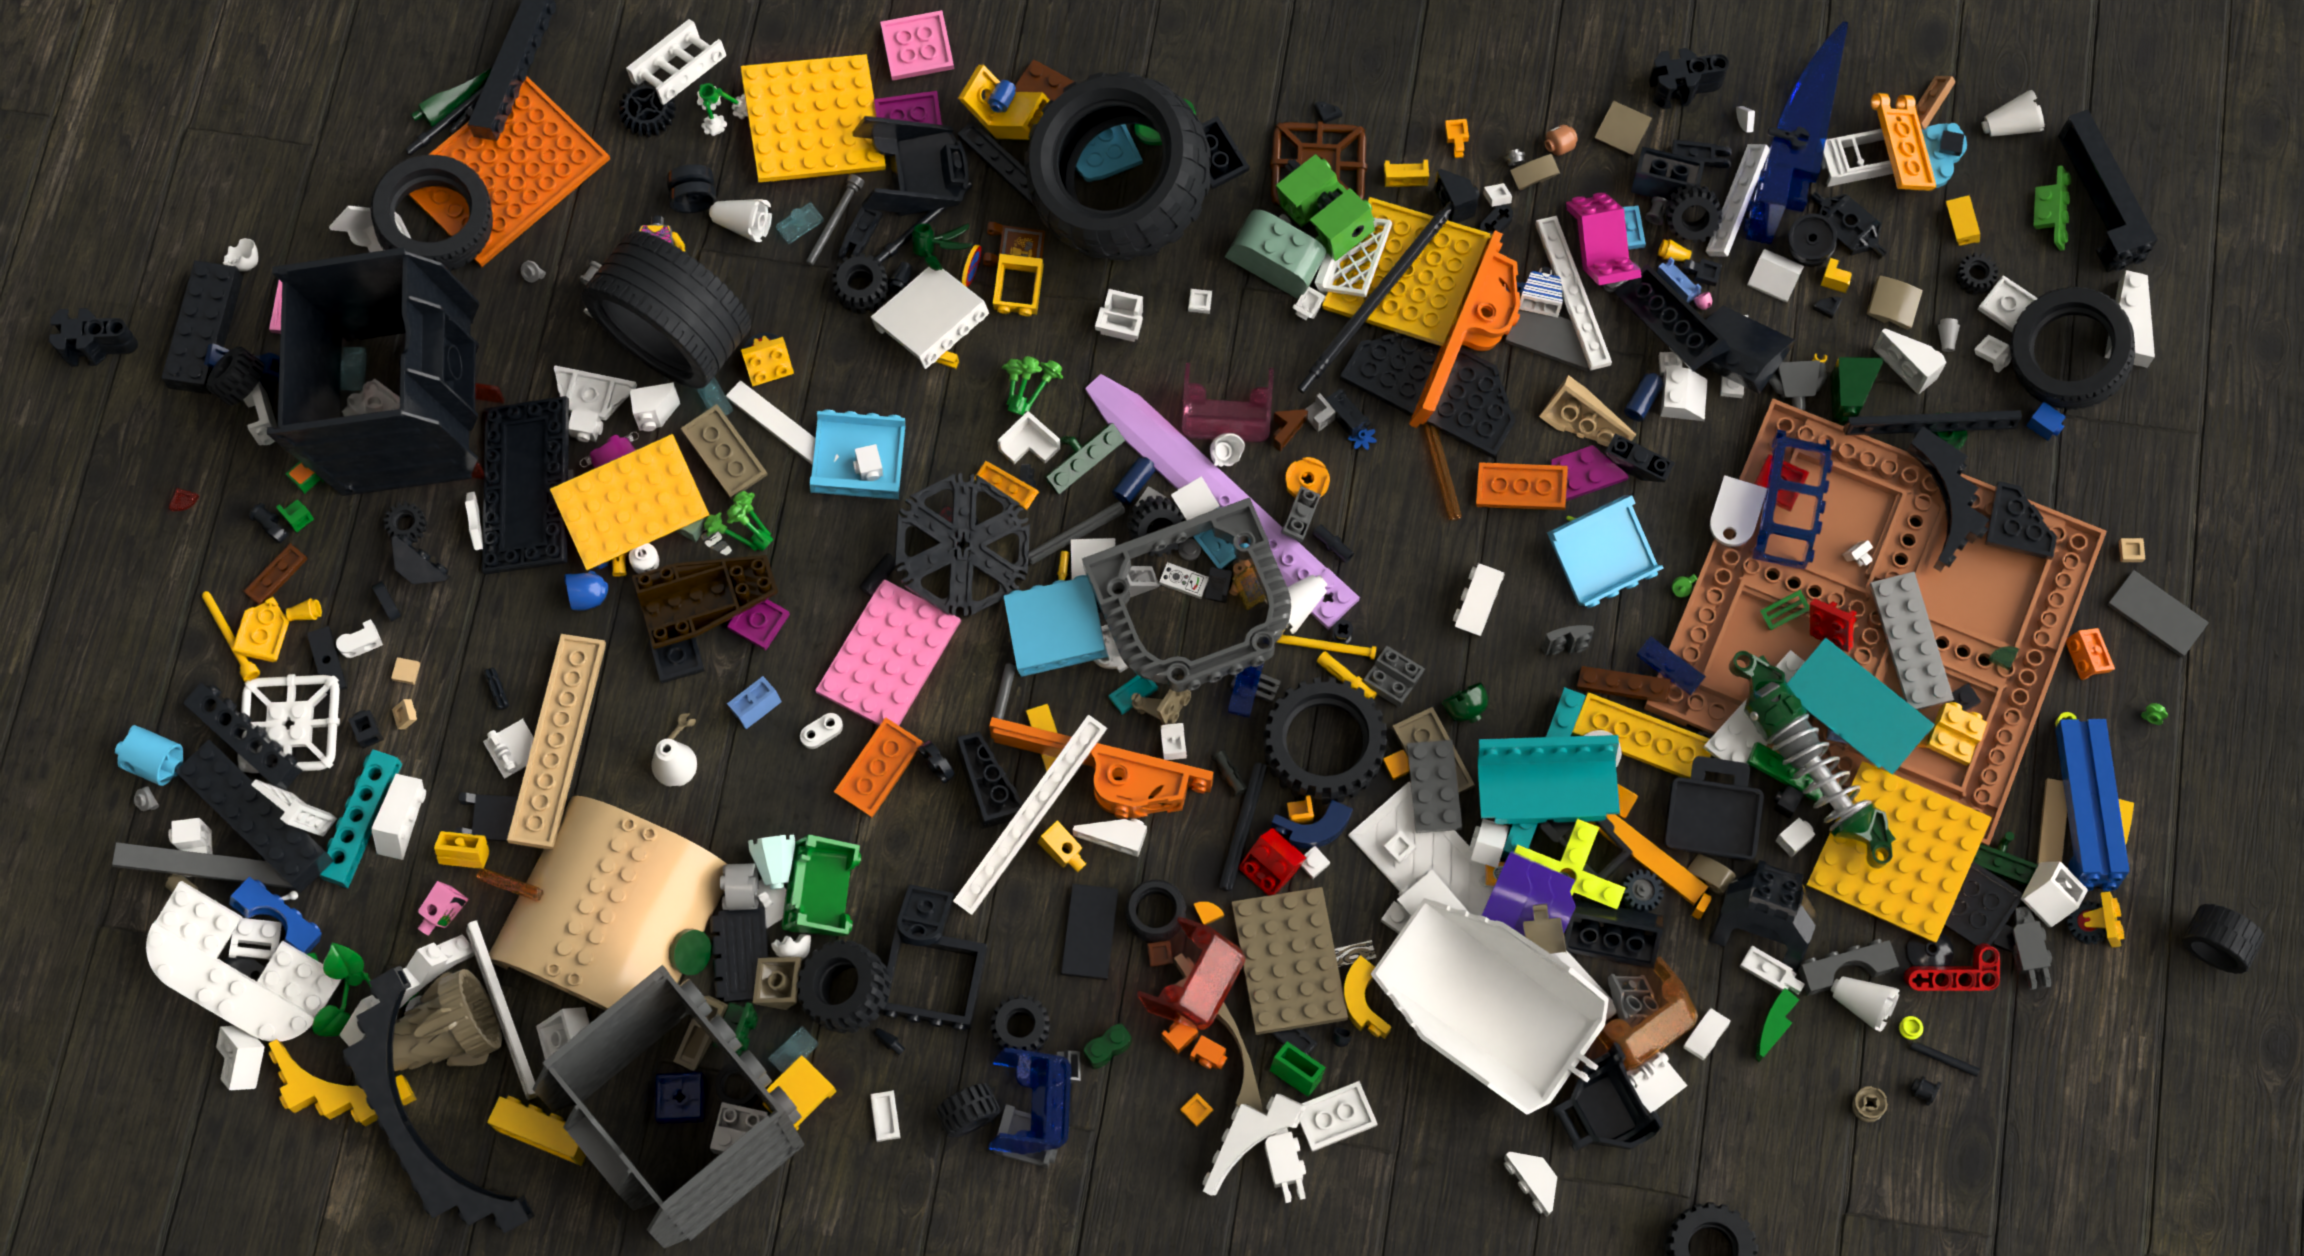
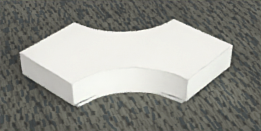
M474 491L466 494L465 505L473 548L479 550L483 549V534L480 523V510Z

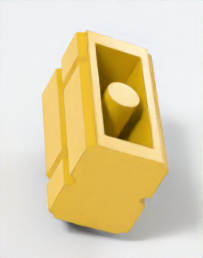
M445 831L440 832L434 847L439 864L480 869L484 868L490 852L485 836Z

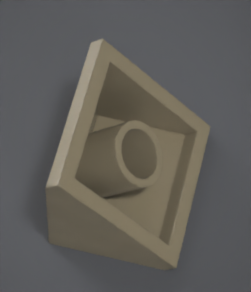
M758 958L753 1004L787 1010L796 1004L798 994L797 982H799L798 975L802 958Z

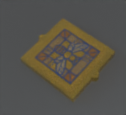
M1246 566L1245 570L1232 578L1246 610L1264 601L1265 596L1252 566Z

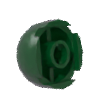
M1482 682L1467 687L1468 689L1460 690L1442 702L1450 717L1460 722L1469 720L1470 724L1482 718L1481 713L1488 706V695Z

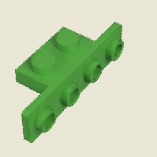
M2058 166L2056 185L2036 187L2034 227L2036 229L2055 227L2054 243L2060 251L2065 250V243L2068 242L2066 223L2069 222L2067 204L2070 203V196L2067 190L2068 185L2071 184L2070 173L2066 172L2063 166Z

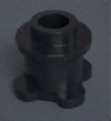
M1921 1076L1920 1079L1915 1078L1910 1090L1913 1091V1097L1918 1096L1926 1100V1105L1929 1106L1935 1100L1941 1083L1937 1082L1934 1084L1926 1080L1925 1076Z

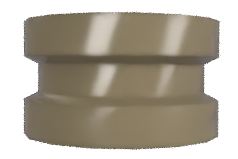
M1872 1086L1860 1089L1852 1102L1853 1112L1856 1117L1865 1122L1879 1120L1888 1106L1885 1093L1879 1088H1873ZM1867 1101H1872L1874 1107H1866Z

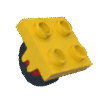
M759 333L750 337L746 341L744 349H741L752 387L794 374L783 337L779 338L773 333Z

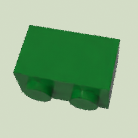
M1287 1041L1275 1055L1270 1072L1309 1097L1321 1082L1326 1067Z

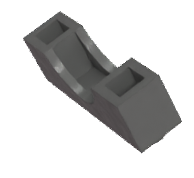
M1882 939L1869 942L1867 947L1860 948V945H1856L1846 949L1847 952L1838 954V951L1826 954L1825 958L1821 960L1810 958L1803 961V965L1798 969L1801 981L1805 984L1804 990L1806 995L1810 996L1828 991L1833 986L1835 972L1844 966L1860 967L1867 971L1872 978L1894 972L1899 967L1890 940L1882 942Z

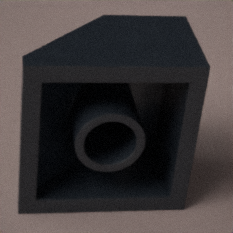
M1443 169L1437 170L1434 191L1442 208L1450 200L1453 204V211L1449 214L1448 220L1459 223L1475 217L1476 208L1478 207L1477 202L1480 197L1477 187L1473 186L1468 178Z

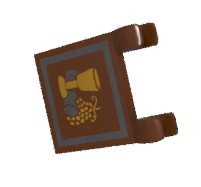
M996 222L988 223V235H1002L999 255L1006 254L1042 259L1045 231L1005 226ZM984 253V266H998L999 256L992 253Z

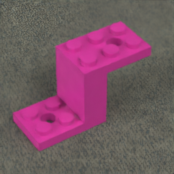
M1596 193L1590 198L1575 197L1572 198V201L1566 202L1567 211L1578 222L1583 270L1598 285L1641 278V269L1629 259L1624 208L1608 194L1606 195V193Z

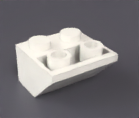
M2060 861L2040 862L2021 900L2048 927H2053L2079 908L2088 889Z
M722 1102L710 1146L711 1151L714 1154H722L764 1119L768 1112Z

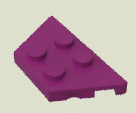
M1593 445L1554 458L1551 461V465L1568 466L1566 501L1628 479L1627 473Z

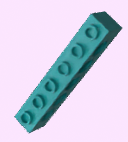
M374 749L364 760V770L361 776L359 775L356 778L353 795L348 797L345 804V813L337 821V831L334 838H331L327 844V854L334 861L319 875L323 880L345 888L350 886L371 838L372 826L395 774H399L402 767L398 757ZM375 773H381L379 779L372 780ZM372 793L371 799L363 801V797L366 794ZM363 814V818L360 821L354 822L356 815ZM348 835H354L351 842L344 843ZM345 856L343 862L335 864L337 857Z

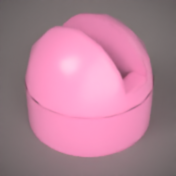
M1710 292L1702 293L1693 299L1696 306L1701 310H1706L1712 306L1713 301Z

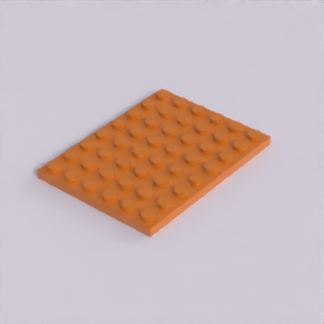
M526 77V80L520 87L519 96L514 101L512 112L507 117L504 130L500 133L497 141L474 137L467 122L429 154L448 156L463 162L479 175L487 187L493 213V227L486 246L473 259L481 268L610 160V156L528 77ZM430 186L420 188L408 194L450 237L457 234L469 220V206L466 199L452 189Z

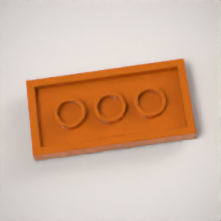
M1479 463L1476 506L1565 510L1568 466Z
M885 717L834 793L873 818L917 754V747L922 745L923 741Z

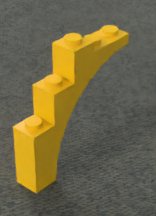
M278 1039L269 1043L272 1049L269 1051V1055L274 1064H279L281 1071L278 1072L282 1082L286 1084L279 1088L282 1096L279 1098L285 1109L289 1108L296 1113L315 1103L321 1116L325 1115L330 1120L350 1110L356 1123L360 1121L365 1127L377 1121L378 1116L375 1110L368 1106L367 1096L359 1086L333 1084L316 1078L303 1070L292 1059L284 1044ZM403 1075L397 1076L396 1083L403 1106L417 1100L407 1079Z

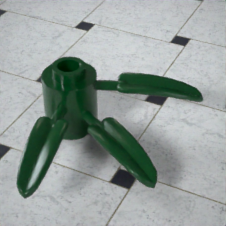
M969 223L934 237V231L929 224H917L912 231L913 252L920 257H925V262L932 270H942L943 268L937 258L931 255L934 252V243L939 244L940 248L950 250L970 248L972 243L948 241L968 230Z

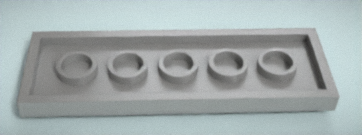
M1915 572L1871 582L1869 585L1905 701L1916 710L1953 701L1954 698Z

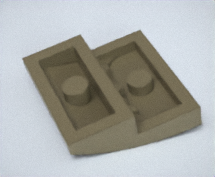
M1613 101L1595 139L1634 156L1652 118Z
M1878 276L1867 315L1883 323L1890 321L1908 330L1912 328L1923 290L1893 278Z

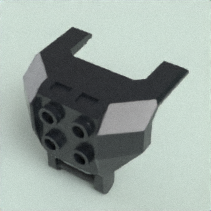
M1759 859L1756 869L1729 883L1709 942L1725 947L1733 929L1745 930L1785 944L1788 949L1782 963L1792 968V971L1797 972L1811 941L1818 917L1802 883L1804 875L1798 872L1794 874L1767 865L1766 861Z
M1617 1042L1613 1043L1607 1053L1592 1061L1598 1065L1596 1070L1590 1069L1586 1064L1584 1065L1582 1071L1588 1075L1589 1081L1585 1082L1578 1078L1570 1099L1552 1109L1554 1115L1559 1117L1573 1144L1571 1146L1574 1152L1590 1144L1631 1150L1657 1135L1663 1127V1123L1656 1110L1651 1113L1649 1112L1629 1080L1623 1063L1626 1056ZM1571 1108L1587 1135L1582 1139L1566 1112Z

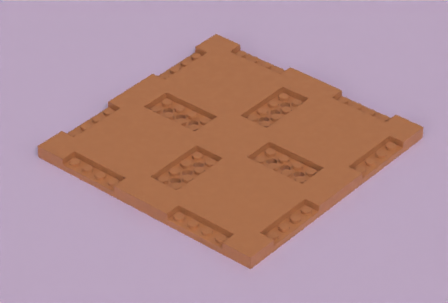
M1772 399L1739 480L1754 484L1768 454L1808 471L1807 479L1791 512L1768 501H1763L1754 533L1743 545L1736 547L1725 546L1714 538L1657 676L1659 678L1671 679L1667 703L1647 700L1644 710L1683 726L1689 724L1714 735L1748 697L1749 680L1737 677L1729 670V663L1737 652L1747 651L1758 658L1764 655L1769 664L1776 667L1790 650L1806 661L1822 642V640L1810 635V610L1773 630H1770L1760 610L1800 589L1809 606L1810 602L1816 598L1827 604L1834 601L1837 603L1836 608L1847 613L1852 610L1857 612L1854 616L1857 619L1853 625V648L1849 652L1842 651L1904 699L1869 584L1874 581L1915 572L1935 640L1943 639L1947 644V648L1941 649L1938 647L1951 692L1969 683L1981 700V703L1967 711V713L1977 712L1981 714L1982 720L1986 721L1987 725L1981 742L1977 744L1968 766L1929 748L1915 747L1894 772V775L1992 817L1981 841V844L1989 846L2107 531L2029 500L2031 505L2034 504L2042 515L2043 521L2049 530H2052L2057 536L2052 560L1985 545L1986 532L1982 539L1977 537L1973 544L1968 541L1962 551L1957 549L1953 554L1957 558L1950 568L1945 566L1940 572L1934 568V565L1942 552L1946 539V508L1940 489L1925 467L1907 451L1866 435H1844V426ZM1961 474L1960 476L1979 487L1974 494L1978 498L1971 507L1990 520L1996 487ZM1910 519H1919L1921 522V526H1912L1910 523ZM1726 529L1723 532L1724 537L1728 540L1736 537V533L1732 529ZM1910 537L1914 544L1907 546L1903 543L1902 538ZM1868 540L1873 548L1867 553L1872 558V561L1866 566L1862 565L1860 567L1855 560L1847 562L1842 555L1860 541ZM1895 557H1904L1906 560V564H1897L1895 562ZM1774 571L1778 574V579L1770 580L1766 573ZM1794 579L1799 583V587L1793 589L1789 587L1787 581ZM1816 588L1819 590L1820 596L1812 597L1808 590ZM1797 596L1766 613L1770 616L1800 600V598ZM1801 604L1772 619V624L1804 608V605ZM1957 648H1965L1968 651V656H1959ZM1978 657H1987L1990 662L1989 665H1981ZM1737 660L1738 666L1742 668L1746 667L1744 661ZM1944 704L1917 711L1934 723L1939 708ZM1809 712L1807 713L1809 714L1808 722L1811 726L1819 728V741L1829 742L1828 750L1820 758L1824 760L1832 756L1840 757L1838 765L1831 771L1832 775L1842 771H1850V777L1841 786L1843 790L1851 787L1862 761L1875 766L1849 744L1826 740L1828 727ZM1774 744L1767 745L1770 749L1774 746ZM1834 761L1825 764L1827 768H1829L1834 763ZM1844 776L1836 778L1837 782L1839 783Z

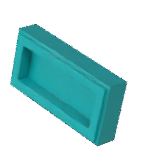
M1137 675L1111 693L1109 699L1123 715L1133 708L1131 696L1134 693L1147 698L1158 690V686L1152 680Z

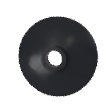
M1942 932L1937 943L1915 934L1908 941L1907 956L1913 966H1949L1953 960L1954 950L1952 943ZM1928 946H1934L1936 952L1931 953L1928 950Z

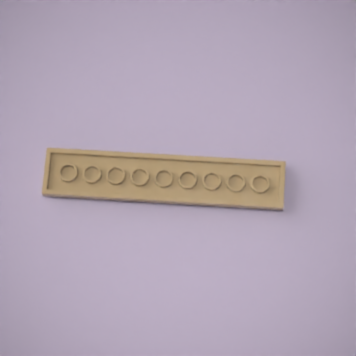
M561 634L507 838L508 843L549 850L554 848L606 647L605 640Z

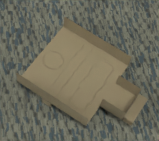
M1547 904L1533 905L1534 920L1524 921L1523 923L1525 937L1550 954L1566 952L1561 918L1549 919Z

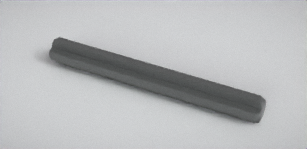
M1117 502L1029 551V562L1035 564L1070 544L1071 539H1079L1124 514V506L1121 502Z

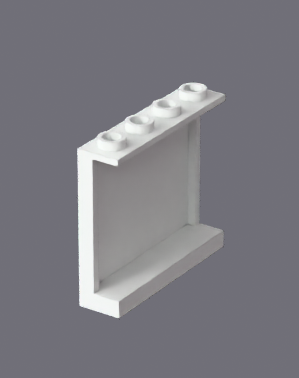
M928 267L874 313L871 319L881 334L884 332L889 334L921 361L923 368L926 369L942 354L952 348L958 340L968 334L974 326L983 321L989 312L984 300L944 269L934 271Z

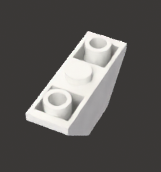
M1514 1152L1507 1153L1504 1157L1506 1169L1511 1175L1515 1173L1520 1180L1518 1185L1525 1194L1529 1193L1534 1200L1532 1204L1540 1214L1544 1213L1547 1217L1553 1210L1557 1176L1542 1157Z

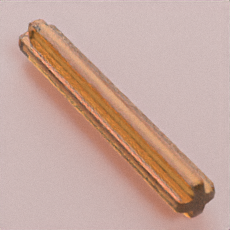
M486 868L479 869V872L476 874V877L485 883L535 901L541 900V896L544 894L543 890L539 887Z

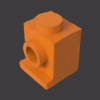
M1190 1017L1184 1018L1181 1022L1177 1020L1170 1026L1169 1033L1166 1030L1162 1032V1039L1178 1055L1198 1037V1025Z
M1201 1035L1190 1054L1191 1061L1194 1062L1197 1058L1199 1059L1198 1063L1207 1069L1213 1067L1216 1070L1217 1068H1223L1228 1057L1225 1056L1226 1048Z

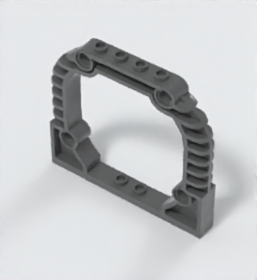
M1250 497L1082 558L1084 571L1124 663L1138 676L1152 680L1155 683H1168L1169 688L1175 692L1196 690L1201 684L1207 682L1214 683L1228 674L1236 675L1247 667L1262 665L1274 655L1275 643L1283 635L1290 620V593L1270 549L1268 538ZM1212 529L1215 537L1233 544L1234 554L1237 558L1249 560L1268 604L1269 610L1266 622L1252 628L1247 633L1245 642L1194 661L1180 656L1160 660L1147 652L1139 640L1125 606L1130 599L1129 584L1125 580L1131 569L1130 559L1154 550H1163L1167 545L1182 543L1189 537ZM1242 543H1247L1250 546L1247 548H1242L1239 545ZM1117 589L1123 590V593L1121 594H1115L1113 592ZM1261 643H1266L1267 645H1269L1265 649H1261L1258 647V645ZM1178 674L1184 676L1181 680L1173 679Z

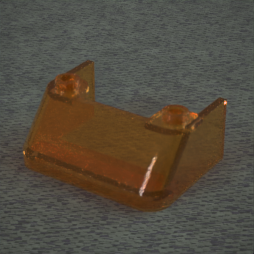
M1661 956L1656 959L1654 971L1664 982L1661 992L1668 1003L1633 1029L1626 1021L1614 1019L1605 1025L1597 1036L1608 1050H1610L1615 1042L1620 1045L1626 1056L1623 1061L1626 1070L1638 1069L1657 1053L1692 1029L1697 1023L1698 1013L1684 984Z

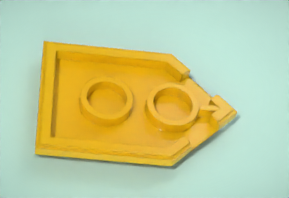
M274 597L265 600V603L255 608L251 607L244 611L232 652L269 662L277 661L289 620L279 608Z

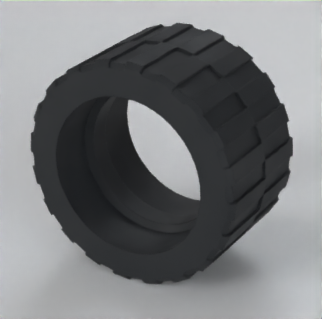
M2202 904L2193 916L2182 937V942L2192 955L2206 964L2225 972L2242 974L2248 972L2265 937L2263 931L2244 915L2217 904Z

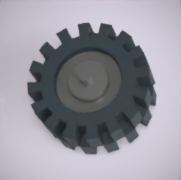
M1642 869L1637 872L1633 871L1621 882L1620 886L1625 887L1621 901L1624 900L1625 902L1623 904L1625 908L1628 906L1632 910L1649 912L1659 905L1664 895L1661 894L1664 887H1660L1662 882L1660 879H1655L1657 876L1655 873L1650 875V871L1646 870L1643 872Z

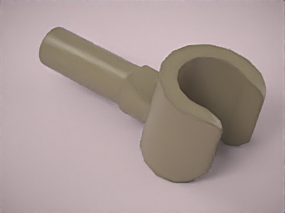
M690 713L681 714L678 717L677 727L668 736V739L673 740L685 727L694 726L696 719L686 721Z

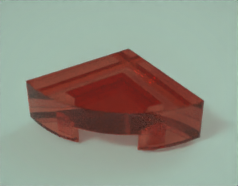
M177 488L169 509L171 511L186 510L193 506L200 496L197 493Z

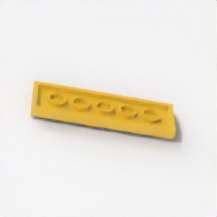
M1589 692L1572 731L1574 736H1584L1586 733L1594 730H1605L1613 735H1618L1623 755L1682 778L1691 779L1692 763L1695 757H1711V754L1703 748L1710 740L1709 738Z

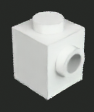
M572 409L569 420L570 436L582 442H589V440L596 442L598 435H601L603 431V422L599 414Z
M876 444L855 449L856 461H853L855 474H860L861 480L875 481L883 476L882 464Z
M1798 818L1778 836L1776 842L1790 857H1793L1812 840L1815 833L1807 821H1802Z

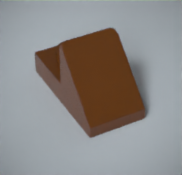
M1307 410L1278 411L1274 413V421L1281 426L1273 436L1274 447L1281 452L1308 420Z

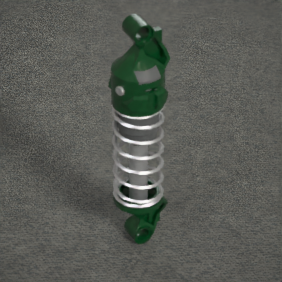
M1747 651L1737 652L1729 663V670L1733 675L1749 680V693L1744 712L1756 727L1757 732L1762 735L1766 742L1768 741L1767 744H1774L1772 750H1778L1784 758L1783 765L1790 763L1793 768L1800 769L1793 775V779H1798L1807 773L1812 777L1814 781L1803 790V793L1808 794L1819 788L1824 794L1814 804L1813 808H1819L1829 802L1835 810L1824 819V822L1829 823L1838 817L1841 818L1830 827L1832 835L1837 838L1854 839L1866 843L1867 863L1875 869L1884 867L1892 859L1891 843L1896 840L1888 829L1886 813L1876 808L1874 804H1871V800H1863L1856 804L1852 803V800L1860 792L1861 786L1854 785L1843 790L1841 786L1850 777V771H1842L1834 775L1831 773L1838 765L1840 757L1832 756L1824 760L1820 758L1828 750L1829 742L1819 741V728L1812 727L1808 722L1809 714H1807L1808 712L1801 704V700L1795 696L1786 683L1785 672L1770 665L1764 655L1758 658ZM1737 660L1744 661L1746 667L1742 668L1738 666ZM1834 761V763L1829 768H1827L1825 764ZM1844 776L1838 783L1836 778ZM1855 790L1849 797L1846 793ZM1875 851L1883 854L1884 861L1876 858Z

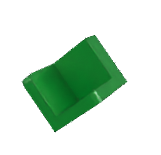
M299 500L294 501L285 509L280 504L276 506L281 515L296 532L314 520L309 510Z

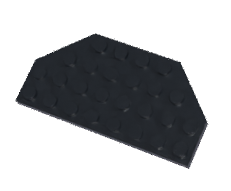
M1398 332L1372 341L1370 339L1361 341L1340 375V380L1412 416L1441 346L1401 333L1399 334ZM1460 348L1436 409L1425 422V424L1493 459L1515 424V418L1509 407V400L1504 386H1502L1497 366Z

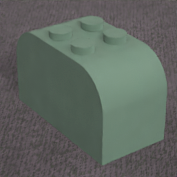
M1252 210L1243 222L1225 258L1299 300L1300 296L1304 295L1326 256V249L1319 241L1277 216L1263 210Z

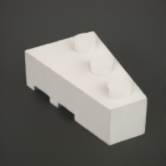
M1479 563L1477 568L1472 567L1468 578L1472 580L1469 589H1464L1461 600L1464 601L1462 609L1457 608L1453 621L1456 622L1455 627L1481 636L1497 596L1499 586L1504 578V572Z
M395 774L372 826L377 854L401 860L404 859L420 805L426 796L422 779Z

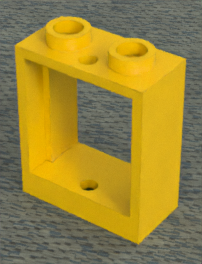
M1006 254L999 255L993 298L994 310L1002 314H1009L1011 311L1019 312V315L1022 316L1037 315L1044 267L1043 259ZM1005 269L1036 273L1032 305L1001 301Z

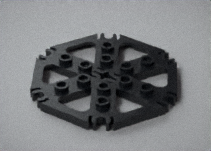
M959 473L957 475V483L955 482V474L910 495L909 497L914 501L911 499H906L905 501L910 506V511H905L902 508L899 510V513L902 516H906V518L897 514L894 566L903 563L902 566L896 569V572L901 570L907 572V577L902 579L901 582L906 583L911 579L912 582L905 585V587L947 615L949 614V606H951V616L956 614L957 607L963 610L962 615L965 617L968 614L967 607L970 609L969 616L1003 600L1004 595L1012 592L1011 589L1019 590L1020 587L1014 583L1015 578H1019L1022 581L1026 579L1019 571L1028 575L1030 524L1021 527L1029 519L1027 517L1021 520L1017 516L1018 512L1023 510V507L1013 510L1012 508L1020 503L978 475H976V483L974 484V474H970L969 481L964 482L962 480V473ZM944 489H949L953 493L952 523L926 507L924 504L925 499ZM978 492H984L1001 503L1003 510L1000 514L975 526L976 495ZM913 526L939 544L913 557H909L904 551L906 528ZM1008 534H1016L1019 538L1017 562L1011 564L986 547V545ZM962 535L964 543L968 544V547H965L963 552L957 546V543L961 541ZM950 564L948 596L945 599H940L921 586V579ZM973 566L999 584L997 593L981 601H974L972 599Z

